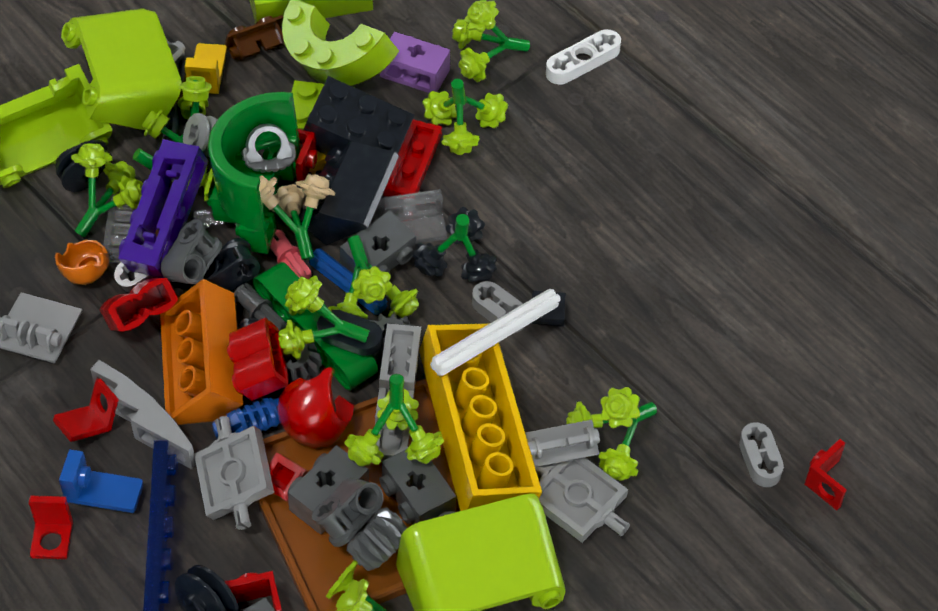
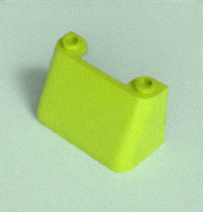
M141 8L74 17L64 24L61 32L62 40L67 48L77 49L80 44L82 45L93 77L90 85L84 89L82 101L86 107L89 119L146 130L141 125L152 110L155 113L163 110L162 114L168 115L180 95V84L182 82L156 12Z
M79 64L65 69L66 77L58 81L55 78L49 80L48 86L0 105V185L3 188L11 187L21 181L20 177L55 163L61 153L85 141L102 140L106 145L109 143L107 139L112 135L113 131L110 124L89 119L86 107L83 104V91L90 84Z
M524 494L421 521L408 527L401 535L396 567L414 611H482L528 597L533 606L549 609L563 601L566 592L544 509L538 496L535 494Z

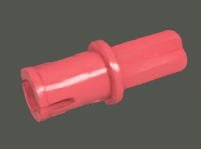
M276 230L275 235L279 240L276 241L273 238L270 248L277 256V263L284 262L299 278L303 276L309 279L312 276V271L301 260L298 247L290 243L282 230Z

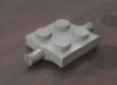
M222 416L219 417L220 419L217 418L215 420L218 439L209 447L194 453L205 514L207 517L215 520L234 512L236 528L244 530L247 529L246 527L249 528L251 526L247 507L254 501L274 493L261 430L252 426L239 433H232L230 418Z
M587 458L535 467L536 472L542 476L539 482L542 490L539 500L545 515L581 543L596 528L604 524L618 533L619 536H623L624 532L626 533L630 524L616 515L614 511L627 497L628 489Z

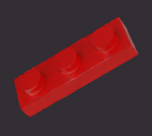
M412 120L383 196L414 204L442 137V126Z

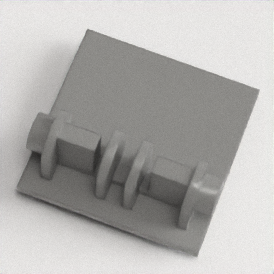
M21 292L9 314L0 317V348L55 363L83 310Z

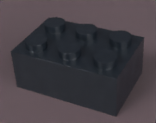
M328 76L308 117L304 130L315 133L316 150L325 155L336 146L341 147L351 141L394 151L398 154L415 115Z

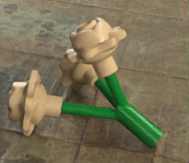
M308 174L304 181H296V184L281 186L277 193L273 195L277 178L273 177L267 180L261 175L259 177L261 203H264L269 210L272 209L273 212H276L294 232L301 260L305 261L314 258L308 235V227L313 209H317L319 200L326 198L328 195L335 196V192L329 188V180L316 174ZM304 204L307 208L301 224L298 215Z

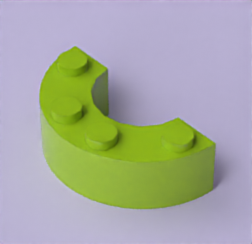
M290 0L285 10L282 24L285 46L299 65L314 80L325 84L328 76L350 86L362 83L384 70L399 52L385 32L360 24L352 34L344 39L333 42L326 41V34L330 24L315 6L299 0Z

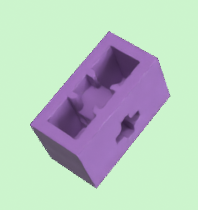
M394 32L390 40L399 52L392 62L380 72V77L427 93L431 91L438 92L450 71V49Z

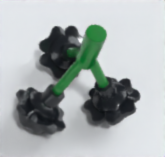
M461 207L457 213L448 216V221L451 224L446 226V231L451 236L441 245L437 244L434 247L431 243L425 245L420 242L417 244V249L412 253L415 258V267L422 274L430 277L433 275L441 277L443 270L447 268V263L443 260L446 249L453 243L459 244L462 242L468 252L466 254L468 262L461 265L463 270L461 278L463 280L468 279L470 283L474 282L476 284L489 281L492 278V273L497 270L495 265L497 261L496 256H489L488 253L480 255L478 250L472 246L473 241L482 238L483 233L480 230L484 228L485 222L479 218L477 210L472 209L468 213L466 207Z

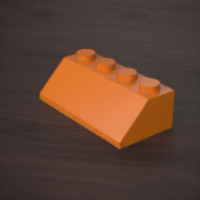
M202 279L178 297V301L172 308L160 314L165 411L174 419L177 425L212 422L217 418L220 419L219 417L227 416L226 414L243 405V394H239L232 383L234 363L230 360L227 352V346L230 345L229 334L237 330L235 296L233 292Z

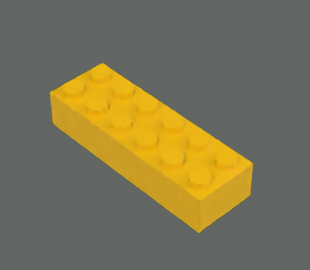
M488 324L428 325L419 350L437 423L444 439L443 446L460 511L524 494H535L538 498L542 494L499 342L443 376L437 375L430 366L434 356Z

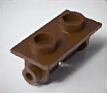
M267 16L250 27L238 26L232 29L227 34L224 44L229 48L232 59L238 58L242 60L260 53L257 42H261L265 51L284 45L282 29H280L283 16L275 18Z

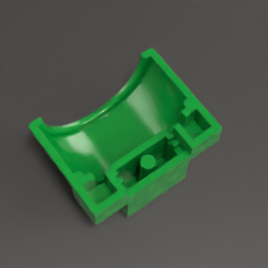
M291 92L264 93L238 102L221 115L214 124L209 136L208 152L215 187H211L209 190L208 206L212 207L214 220L236 223V235L249 242L252 248L251 252L268 254L276 232L274 213L270 212L264 203H261L259 177L263 175L267 180L273 177L277 178L273 195L277 193L281 180L294 181L296 177L295 163L301 147L294 98ZM262 124H274L280 127L286 133L288 141L295 145L296 157L294 162L289 167L277 172L266 171L262 173L260 170L254 171L252 168H248L244 164L245 161L242 160L241 151L246 148V140L249 133L255 127ZM271 131L261 133L255 141L256 151L264 149L263 159L270 160L277 156L281 146L279 136Z

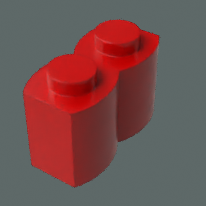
M150 278L134 286L129 294H119L111 297L103 303L99 310L110 330L128 331L141 325L149 315H158L172 308L178 301V297L168 278Z
M266 317L229 334L230 345L227 346V352L230 360L234 363L232 383L239 394L242 393L251 401L288 386L287 367L283 358V349L280 347L278 339L280 337L279 330Z

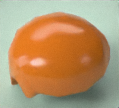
M83 240L75 244L68 243L63 255L60 253L55 254L56 265L60 273L74 284L87 285L93 283L104 274L109 266L110 257L107 249L97 240Z

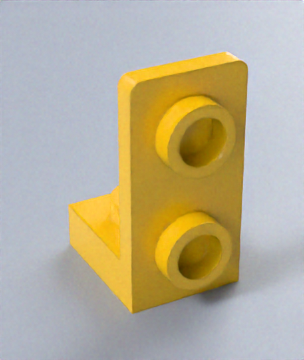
M198 43L194 58H186V78L190 76L204 77L206 82L212 86L209 93L219 94L227 53L226 45Z

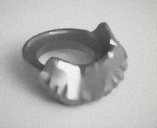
M262 124L255 127L249 133L246 140V148L241 151V155L243 156L242 160L245 161L244 164L254 171L260 170L262 173L266 171L277 172L289 167L294 162L296 150L295 145L288 141L286 133L280 127L274 124ZM266 131L276 133L281 141L277 156L270 160L262 159L255 149L256 138Z

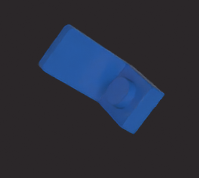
M69 449L59 478L63 496L67 498L68 503L129 513L136 511L143 489L142 479L91 471V468L86 464L84 452Z

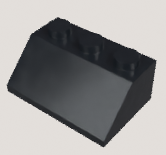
M352 141L341 147L336 146L332 148L325 157L326 164L319 176L329 180V188L335 192V196L328 195L326 198L319 200L317 209H313L308 231L327 246L367 229L399 155L394 151ZM303 204V209H304V211H303V214H302V216H301V218H300L301 224H302V222H303L304 215H305V211H306V208H307V206H305L304 204Z

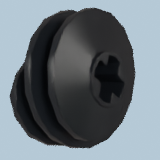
M102 140L85 141L60 154L54 165L56 167V174L60 178L65 190L79 192L89 188L88 177L85 176V167L80 165V163H75L71 159V155L77 154L83 144L92 143L100 144L104 147V151L112 156L107 150L108 147ZM105 164L99 167V175L104 172Z
M194 565L188 569L187 573H183L176 578L174 584L175 594L183 611H239V606L232 591L222 578L211 569L203 565Z

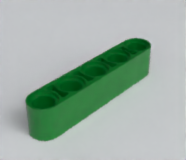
M280 262L253 278V285L257 293L264 299L272 302V309L286 323L287 320L291 319L301 331L312 329V332L318 331L317 322L321 316L320 314L306 309L304 313H297L292 316L289 313V308L285 306L287 301L285 295L288 292V287L299 279L287 264ZM321 338L314 339L317 353H319L322 359V365L325 368L331 367L334 369L333 377L346 390H352L378 373V365L372 355H359L325 343Z

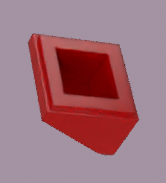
M276 452L269 464L274 493L288 502V489L292 482L300 476L304 477L309 471L286 456Z

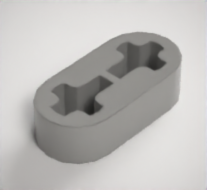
M480 282L473 288V308L491 323L523 304L493 282Z
M758 422L747 424L742 430L739 446L750 477L759 486H775L780 481L784 465L773 434L764 424ZM751 436H755L759 441L762 440L760 449H758L755 440H750ZM762 460H764L767 469H773L772 474H768L765 469H761Z

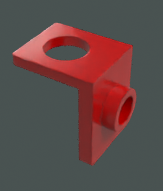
M298 129L299 139L302 141V144L300 145L301 151L295 163L297 181H304L309 170L316 167L318 150H316L315 133Z
M101 378L96 379L89 406L54 415L53 422L70 442L111 431L119 399ZM101 393L105 396L107 400V411H105L101 405Z
M841 439L827 451L821 449L813 457L805 481V485L835 510L841 507L847 490L830 477L827 472L841 459L846 444ZM821 482L830 486L835 496L827 493Z
M30 496L29 506L35 522L30 551L31 558L67 559L73 525L67 498L60 496ZM55 533L62 538L60 545L52 550L44 549L40 545L42 538L47 534Z
M273 571L260 574L246 573L237 579L224 581L235 596L237 603L271 596L274 610L282 611Z

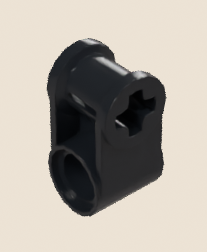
M234 238L222 246L217 257L214 258L203 279L229 291H233L246 281L253 279L260 271V264L257 258L251 255L252 248L249 242L244 238ZM233 249L236 250L238 256L234 254ZM244 264L249 267L248 271L246 270Z

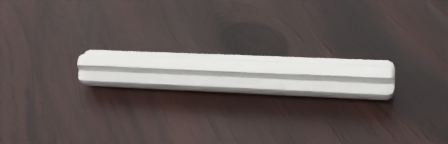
M548 289L434 356L430 364L432 370H435L439 376L447 374L557 308L558 302L561 300L560 295L556 294L554 289Z

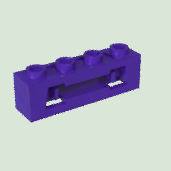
M163 139L160 149L155 152L151 173L142 185L140 202L137 209H134L131 214L128 234L119 246L118 259L129 271L164 278L161 272L162 260L187 222L209 162L200 147ZM156 229L159 231L157 237H156V234H155Z

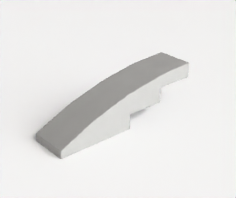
M387 323L378 400L386 397L388 394L389 378L393 374H400L404 377V389L414 399L421 327ZM378 403L376 407L375 424L378 421L377 413L380 410V408L378 407ZM386 423L379 432L381 437L376 443L379 451L384 454L381 462L408 448L409 426L404 431L400 430L398 425L396 429L389 430Z
M98 360L90 369L93 382L95 384V380L101 378L117 396L119 401L115 414L131 422L134 439L193 469L196 465L193 446L174 419L152 396L127 376Z

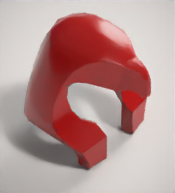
M327 367L318 376L310 380L302 378L294 380L286 386L279 397L277 407L279 420L286 434L301 445L311 448L332 445L339 439L352 419L354 405L338 395L333 403L331 385L334 369L331 367Z

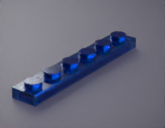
M168 440L154 441L143 611H163L164 604L170 603L171 598L170 581H165L166 570H172V549L167 548V538L174 537V517L169 516V506H175L176 488L175 485H170L171 475H177L178 463L177 454H171Z

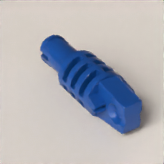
M267 397L262 399L261 402L256 401L253 405L243 406V409L238 408L226 414L230 418L232 433H239L252 426L257 427L261 431H267L270 427H277L281 423L277 411L279 398L273 400ZM213 422V432L216 439H218L217 427L215 422Z

